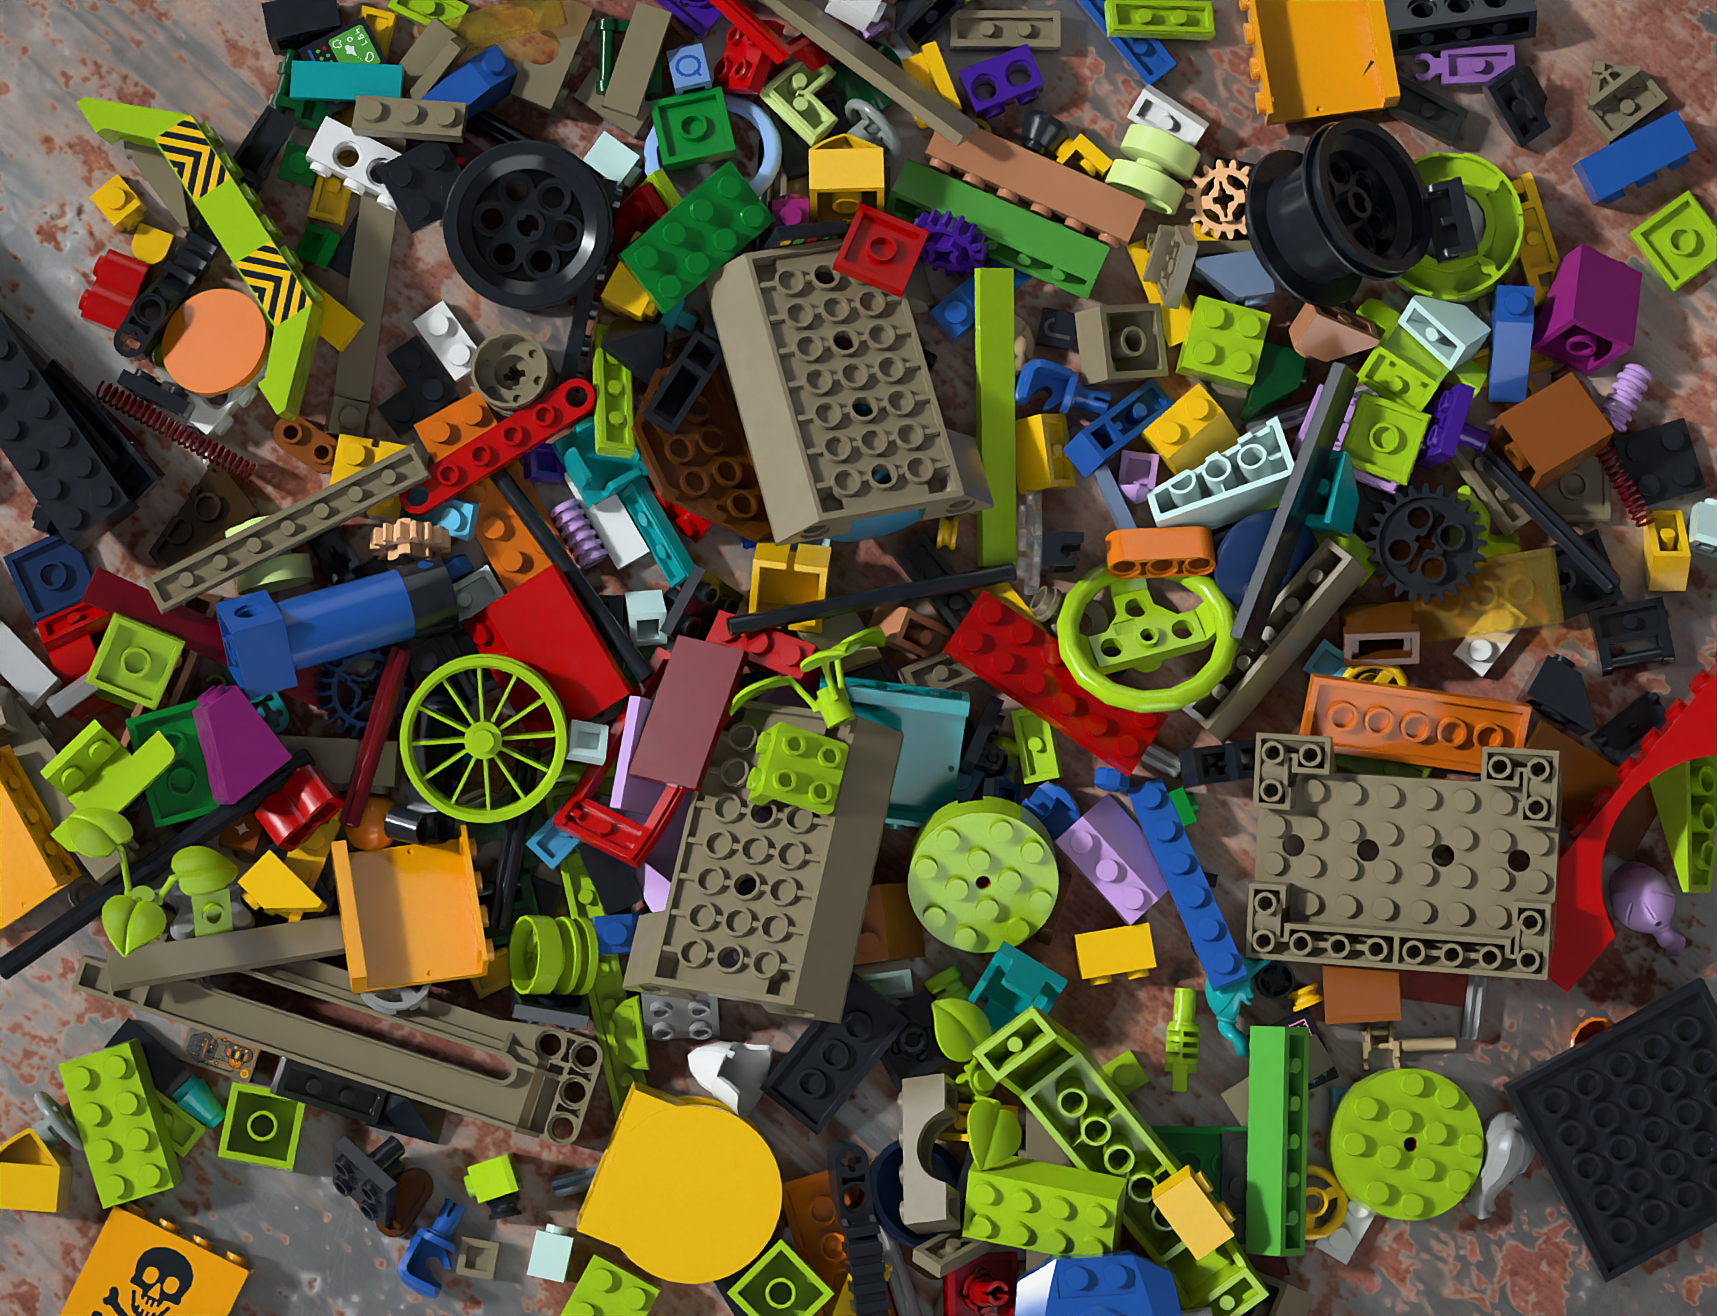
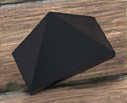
M614 320L610 323L600 348L649 385L656 368H663L665 361L663 354L668 343L666 328L662 324Z
M387 1092L377 1124L374 1125L366 1122L365 1125L438 1144L447 1110L409 1097Z

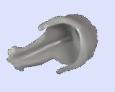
M1508 1111L1492 1113L1481 1124L1484 1136L1482 1167L1471 1187L1469 1201L1464 1203L1466 1209L1478 1219L1490 1218L1492 1216V1212L1496 1211L1495 1197L1518 1173L1526 1171L1535 1155L1533 1143L1518 1115Z

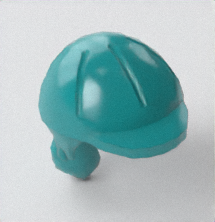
M1239 954L1248 973V979L1213 992L1206 977L1205 995L1209 1007L1216 1014L1220 1034L1232 1042L1236 1055L1250 1057V1039L1236 1027L1235 1024L1237 1022L1235 1019L1240 1012L1241 1001H1244L1247 1005H1252V1002L1249 1000L1254 998L1253 993L1255 991L1252 988L1251 977L1272 960L1245 958L1246 954Z

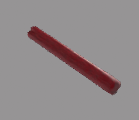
M392 646L389 650L344 798L345 803L341 808L338 818L339 823L352 828L360 826L411 658V652L407 649Z

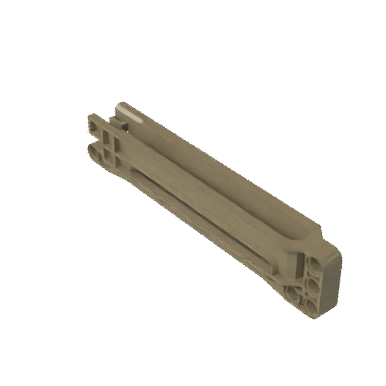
M78 878L71 883L68 889L69 902L73 907L81 902L79 892L85 885H93L96 891L103 886L93 878ZM159 905L166 915V927L158 938L146 945L177 941L170 933V925L176 913ZM83 955L72 985V989L507 1130L563 1146L575 1142L581 1134L605 1058L602 1046L592 1039L552 1026L499 1020L428 996L417 1009L409 1011L410 1008L391 1015L376 1011L363 1001L360 993L352 994L348 970L314 959L237 972L503 1057L512 1064L510 1077L502 1080L221 989L213 983L212 975L112 991L106 960L92 955ZM401 994L390 995L389 1002L403 1001ZM551 1033L557 1035L562 1043L560 1051L553 1056L545 1054L541 1047L543 1038ZM590 1045L597 1051V1061L591 1067H584L577 1060V1052L582 1046ZM573 1081L582 1083L586 1090L584 1099L579 1103H572L566 1098V1087ZM561 1117L570 1119L574 1126V1132L568 1139H561L554 1133V1124Z

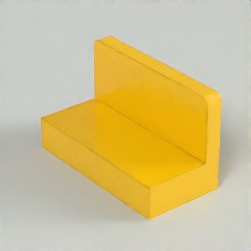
M936 41L922 45L921 53L901 60L905 72L962 113L961 104ZM914 116L921 131L931 128Z
M1038 414L1016 420V478L1019 494H1030L1046 489L1076 487L1073 463L1062 451L1070 442L1066 415Z

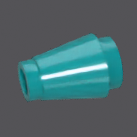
M191 1074L171 1094L177 1100L175 1103L177 1106L204 1125H207L210 1129H213L226 1116V1112L222 1109V1106L204 1079H198L194 1074Z

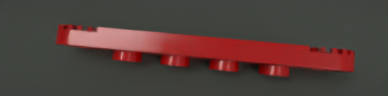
M579 378L570 379L429 466L427 470L431 479L399 494V501L402 507L409 514L415 516L430 514L442 504L451 501L570 427L574 422L587 414L589 415L594 410L596 393L593 387L586 380ZM577 388L586 391L587 400L584 405L580 407L568 405L567 396H569V392ZM418 487L427 489L428 499L423 505L413 506L409 503L408 498L411 490Z

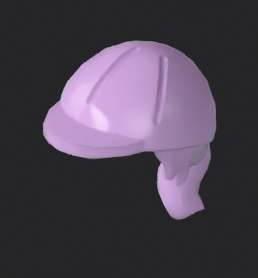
M1633 861L1621 865L1612 874L1609 886L1610 901L1615 916L1631 930L1653 934L1659 946L1664 948L1666 957L1680 956L1686 946V940L1683 934L1671 929L1670 922L1675 912L1676 901L1670 881L1658 870L1644 863Z

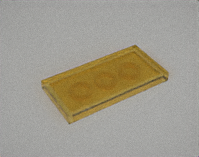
M1549 547L1487 557L1485 562L1475 561L1474 566L1481 572V575L1477 576L1469 573L1467 578L1472 587L1468 588L1461 583L1457 585L1459 597L1447 591L1445 592V603H1441L1436 595H1432L1430 605L1424 604L1422 595H1419L1414 603L1415 624L1419 625L1420 644L1564 622L1555 548ZM1443 565L1425 567L1426 578H1439L1444 570ZM1416 569L1409 570V573L1413 574Z

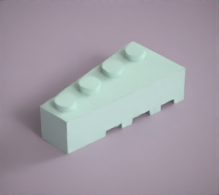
M1275 416L1267 421V427L1252 435L1248 432L1238 438V444L1219 454L1216 451L1206 457V462L1195 470L1190 471L1186 469L1146 493L1157 528L1200 526L1213 530L1242 520L1251 514L1278 507L1294 467V461L1278 417Z

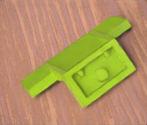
M1369 298L1357 309L1355 314L1373 321L1378 335L1381 337L1380 342L1374 347L1356 375L1360 383L1387 400L1421 412L1444 379L1455 386L1464 383L1474 387L1473 398L1477 396L1487 377L1486 371L1481 366L1468 359L1450 371L1398 323L1401 314L1378 299Z
M94 719L40 773L77 808L72 813L88 808H104L120 814L174 763L177 753L168 739L158 730L132 755L116 737ZM66 818L50 835L68 851L78 853L69 840Z

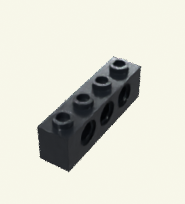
M1384 0L1394 57L1536 37L1537 8L1534 0Z

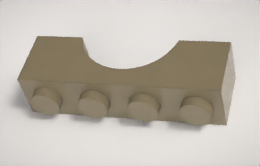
M945 1073L902 1079V1092L898 1096L899 1109L903 1114V1128L899 1130V1143L903 1150V1164L899 1167V1178L903 1186L904 1201L900 1202L899 1206L901 1220L906 1227L917 1234L959 1230L960 1192L946 1182L939 1181L931 1165V1154L936 1139L946 1127L959 1120L958 1084Z

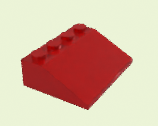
M557 562L495 600L463 623L480 654H497L516 659L533 668L548 681L564 708L568 730L572 719L590 722L634 692ZM489 668L501 690L505 693L513 674ZM519 677L516 678L507 696V700L516 714L541 698L531 685ZM545 702L519 718L527 732L555 731L552 716ZM556 737L531 738L538 751L556 743Z

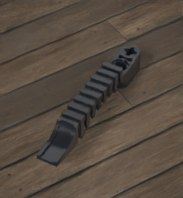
M269 105L265 108L233 156L244 173V176L239 180L242 184L246 182L250 189H254L257 195L261 190L260 185L268 178L278 153L297 125V122ZM200 214L195 220L198 226L194 232L189 230L184 237L188 240L184 248L179 245L174 253L178 255L175 262L172 263L169 260L163 267L166 270L162 277L159 276L135 301L116 331L114 347L121 356L134 362L142 361L149 357L164 334L173 314L184 302L192 297L189 293L194 288L198 289L202 282L200 280L204 273H208L212 267L210 263L214 257L217 258L221 253V243ZM160 303V316L154 321H148L145 317L146 308L149 304ZM129 337L141 343L138 349L130 348V345L126 343Z
M840 1138L832 1142L827 1150L830 1193L841 1233L844 1235L845 1242H841L842 1251L850 1259V1261L845 1262V1269L852 1276V1281H848V1290L854 1295V1300H850L851 1310L856 1313V1316H888L890 1302L886 1298L885 1292L888 1291V1285L883 1275V1272H886L885 1262L881 1259L883 1244L877 1234H881L880 1224L876 1221L874 1215L868 1156L866 1151L854 1141L848 1138ZM847 1151H850L854 1154V1157L848 1158V1165H845L841 1162V1159L846 1158ZM851 1187H858L859 1195L857 1199L852 1203H845V1192Z

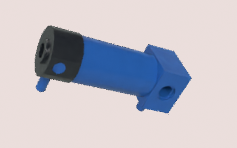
M439 556L401 565L387 572L273 602L268 592L262 590L215 603L228 668L247 699L298 686L295 674L297 670L408 639H419L455 629L459 626V613L454 588L447 569Z

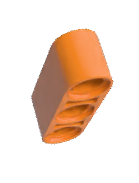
M1206 527L1120 529L1110 532L1105 538L1108 572L1115 578L1202 576L1211 573L1216 567L1213 534Z

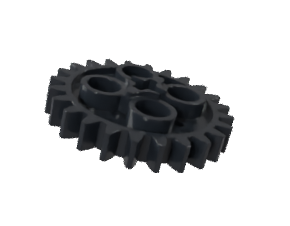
M1424 483L1422 494H1418L1416 489L1410 485L1408 489L1409 497L1404 498L1396 491L1395 498L1397 503L1393 506L1389 502L1383 501L1382 503L1387 513L1385 515L1373 514L1375 519L1380 522L1379 527H1368L1367 529L1376 536V540L1366 543V547L1376 550V554L1371 555L1367 560L1370 563L1380 564L1373 572L1374 576H1388L1382 585L1385 589L1395 584L1397 585L1395 590L1396 597L1400 598L1408 591L1409 602L1413 604L1419 595H1422L1425 605H1430L1432 595H1436L1441 603H1445V592L1450 591L1456 597L1460 596L1457 585L1460 583L1468 588L1472 587L1467 578L1469 573L1477 576L1481 575V572L1474 564L1475 561L1485 562L1487 560L1485 556L1478 553L1479 548L1489 546L1487 541L1478 539V535L1484 533L1487 529L1483 525H1474V522L1480 518L1481 514L1478 511L1467 513L1472 504L1468 499L1457 504L1459 499L1458 491H1453L1447 498L1445 497V487L1443 485L1437 488L1435 494L1431 492L1428 483ZM1417 510H1427L1430 516L1428 524L1420 529L1413 528L1411 525L1412 514ZM1444 515L1445 520L1432 537V542L1436 545L1433 551L1426 549L1421 556L1416 571L1413 574L1409 573L1410 566L1416 561L1422 551V547L1418 544L1421 538L1427 540L1431 536L1439 516ZM1450 528H1459L1462 532L1461 542L1454 547L1445 546L1443 542L1444 533ZM1399 542H1407L1411 547L1410 556L1404 561H1396L1392 556L1393 547ZM1432 560H1439L1443 564V573L1437 579H1428L1425 576V566Z

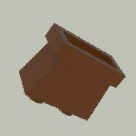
M1410 602L1342 604L1339 608V637L1343 643L1344 667L1419 664L1420 630L1418 624H1413L1414 604Z

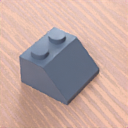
M1254 251L1201 257L1194 260L1190 279L1221 301L1263 311V305H1269L1275 294L1274 280L1264 270Z

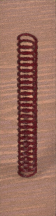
M1564 366L1557 371L1551 372V381L1555 382L1560 378L1564 377L1565 375L1571 373L1568 372L1559 378H1555L1558 374L1567 370L1568 366ZM1609 441L1606 446L1595 453V457H1600L1598 463L1603 464V470H1607L1606 476H1611L1609 482L1614 483V489H1618L1617 495L1621 496L1620 501L1625 502L1624 507L1629 508L1628 514L1632 515L1631 520L1636 521L1635 526L1643 527L1655 522L1656 518H1652L1639 524L1645 518L1652 515L1653 512L1651 511L1636 517L1648 509L1649 505L1632 511L1638 505L1645 502V499H1641L1633 504H1629L1635 498L1641 496V492L1625 498L1628 494L1635 491L1638 486L1621 492L1628 485L1634 483V480L1631 479L1624 484L1618 485L1621 481L1630 477V473L1614 479L1617 475L1624 472L1627 467L1610 473L1614 468L1623 464V461L1620 460L1613 465L1607 466L1610 462L1617 459L1619 454L1603 460L1607 455L1613 453L1616 448H1611L1599 454L1603 449L1612 445V442Z
M102 380L98 385L96 398L102 400L104 404L109 403V406L115 407L116 411L121 410V413L127 414L129 418L133 417L135 421L140 420L141 425L146 424V427L152 428L154 432L158 431L160 435L165 434L166 439L171 438V441H177L179 446L183 445L185 449L190 448L191 453L196 452L197 456L202 455L203 459H208L210 463L215 462V465L221 466L222 470L227 469L228 473H234L235 477L240 476V479L246 480L247 484L252 483L249 481V477L254 472L256 463L251 464L246 476L243 477V473L250 464L249 459L245 460L240 472L237 474V469L244 460L243 456H240L234 468L230 470V467L237 458V452L231 455L227 466L224 467V463L231 454V449L225 451L221 462L218 463V459L225 450L224 445L220 446L215 458L212 460L211 457L218 448V442L212 445L209 454L205 456V453L212 444L211 438L206 441L202 452L199 453V449L206 440V435L201 436L196 448L192 449L200 436L199 431L195 432L190 444L187 446L186 443L193 434V428L187 431L183 442H180V439L187 430V425L181 427L177 438L174 439V435L181 426L180 421L175 423L171 434L167 435L175 422L174 417L168 421L165 430L162 432L161 429L169 418L168 414L162 417L158 428H155V425L162 416V411L156 413L155 407L149 411V404L143 407V400L137 403V397L131 399L130 393L124 397L125 390H121L118 393V386L114 387L111 391L112 383L105 387L102 397H99L100 389L105 381ZM110 393L109 399L106 401L105 398ZM116 397L115 403L112 404V400ZM123 399L121 407L118 408V404ZM129 403L127 410L124 411V408ZM136 405L133 414H130V411ZM142 409V411H141V413H140V417L137 418L136 415H137V414L140 412V410ZM149 411L146 420L142 421L147 412ZM155 415L152 424L149 425V421H150V420L153 418V416Z

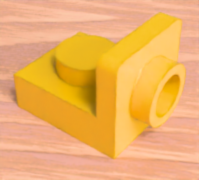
M1081 133L1074 141L1070 137L1066 139L1055 152L1058 156L1057 163L1066 166L1075 156L1079 159L1076 164L1085 174L1090 177L1097 175L1101 180L1109 173L1113 164L1110 158Z
M118 174L89 197L119 232H122L125 228L128 231L135 228L144 219L143 213L148 210Z

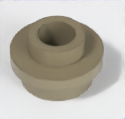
M1043 586L1037 591L1030 604V611L1035 614L1037 620L1045 622L1049 618L1054 619L1058 615L1063 605L1061 590L1056 587L1049 588Z

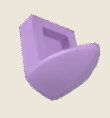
M1122 450L1117 486L1126 502L1137 505L1148 501L1146 493L1155 488L1159 455Z

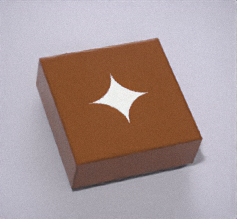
M248 813L221 832L218 840L219 846L255 855L264 827L255 814Z

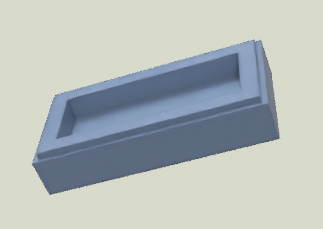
M1108 465L1096 469L1093 479L1117 529H1138Z

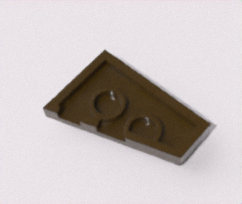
M215 462L207 465L208 470L198 485L195 484L188 493L189 498L179 513L171 518L148 552L161 570L226 538L225 531L261 515L228 472L222 470L221 466H216Z

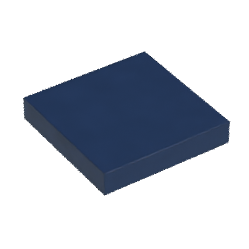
M56 532L3 557L34 625H37L36 622L82 602V596L93 575L84 551L79 552L68 545L60 532Z

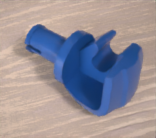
M1031 359L1024 364L1015 382L1016 405L1026 406L1033 395L1039 391H1046L1049 394V399L1043 405L1041 412H1047L1060 404L1059 413L1065 415L1069 408L1072 409L1073 406L1103 415L1107 411L1109 404L1107 402L1110 400L1111 393L1080 385L1078 380L1079 373L1043 359Z
M1049 781L1041 784L1030 799L1025 798L1020 805L1031 812L1043 824L1052 841L1066 832L1082 815V810L1076 803V798L1072 792L1062 785L1057 786Z
M447 1198L444 1200L445 1203L432 1228L428 1227L427 1230L419 1227L417 1233L414 1234L397 1268L400 1280L405 1286L428 1298L436 1299L442 1288V1284L436 1280L430 1270V1261L437 1258L445 1269L451 1270L452 1264L447 1250L456 1254L459 1247L453 1244L454 1240L451 1238L464 1212L467 1211V1208Z

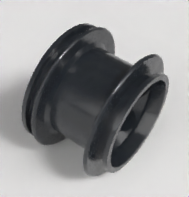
M1349 118L1339 122L1328 123L1316 130L1310 137L1304 154L1293 150H1277L1265 155L1257 162L1251 172L1247 185L1245 223L1248 237L1257 259L1267 274L1281 288L1307 304L1322 308H1332L1351 299L1358 290L1363 277L1379 282L1395 280L1422 260L1431 240V206L1418 168L1396 138L1371 121Z
M512 141L495 146L477 156L463 169L455 180L444 209V240L449 257L458 274L482 297L512 309L544 310L572 301L595 278L604 262H608L614 243L613 235L611 244L612 226H615L614 212L611 210L601 180L575 154L562 147L543 141ZM514 180H521L527 186V194L520 201H512L507 195V187ZM551 187H558L564 193V201L557 208L547 207L543 200L545 191ZM491 208L498 209L503 215L501 226L495 230H489L483 224V215ZM528 215H533L538 219L539 229L538 231H531L530 236H524L519 231V221H526ZM564 222L572 223L577 230L576 238L568 244L561 243L556 237L557 227ZM502 244H510L515 249V259L508 265L499 264L495 258V251ZM538 251H547L552 257V266L546 272H538L532 266V257Z

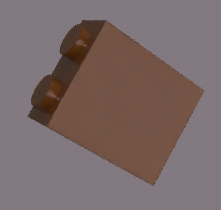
M1571 372L1500 414L1490 431L1487 444L1494 453L1500 454L1540 493L1606 446L1615 431L1612 429L1613 424L1607 413L1603 410L1599 411L1592 401L1587 385L1581 380L1578 381Z
M908 883L871 885L853 966L926 957L922 925L912 908L908 894Z
M1322 964L1325 1024L1402 1021L1399 969Z

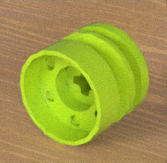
M525 915L519 917L514 924L508 949V968L515 990L521 995H546L553 991L557 995L570 994L572 996H581L589 992L597 975L599 961L598 940L592 922L586 917L569 918L568 916H561L555 920L549 916Z

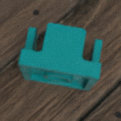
M594 415L574 425L570 433L555 440L551 445L588 509L619 493L634 479L644 476V478L649 477L636 446L632 459L596 454Z
M1003 941L967 1001L974 1004L977 998H980L986 1003L982 1011L988 1018L992 1033L995 1034L1032 1005H1035L1048 1015L1068 980Z

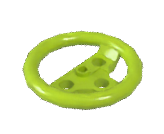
M1107 562L1090 569L1066 594L1056 623L1060 657L1077 684L1107 705L1137 713L1176 711L1207 697L1230 672L1239 645L1230 637L1236 620L1235 608L1224 593L1219 590L1213 578L1208 575L1160 577L1179 582L1201 597L1203 601L1194 610L1176 614L1153 603L1146 578L1119 579L1112 577L1108 572ZM1109 586L1112 608L1115 613L1114 620L1105 633L1089 637L1081 634L1079 625L1086 605L1103 588ZM1131 607H1139L1144 610L1145 614L1141 617H1131L1126 613V610ZM1184 628L1189 630L1192 636L1180 639L1174 636L1173 631ZM1216 639L1208 663L1195 677L1172 688L1142 691L1116 684L1105 676V674L1134 668L1140 672H1153L1160 668L1164 659L1202 650ZM1106 647H1116L1121 651V654L1116 657H1108L1101 651Z

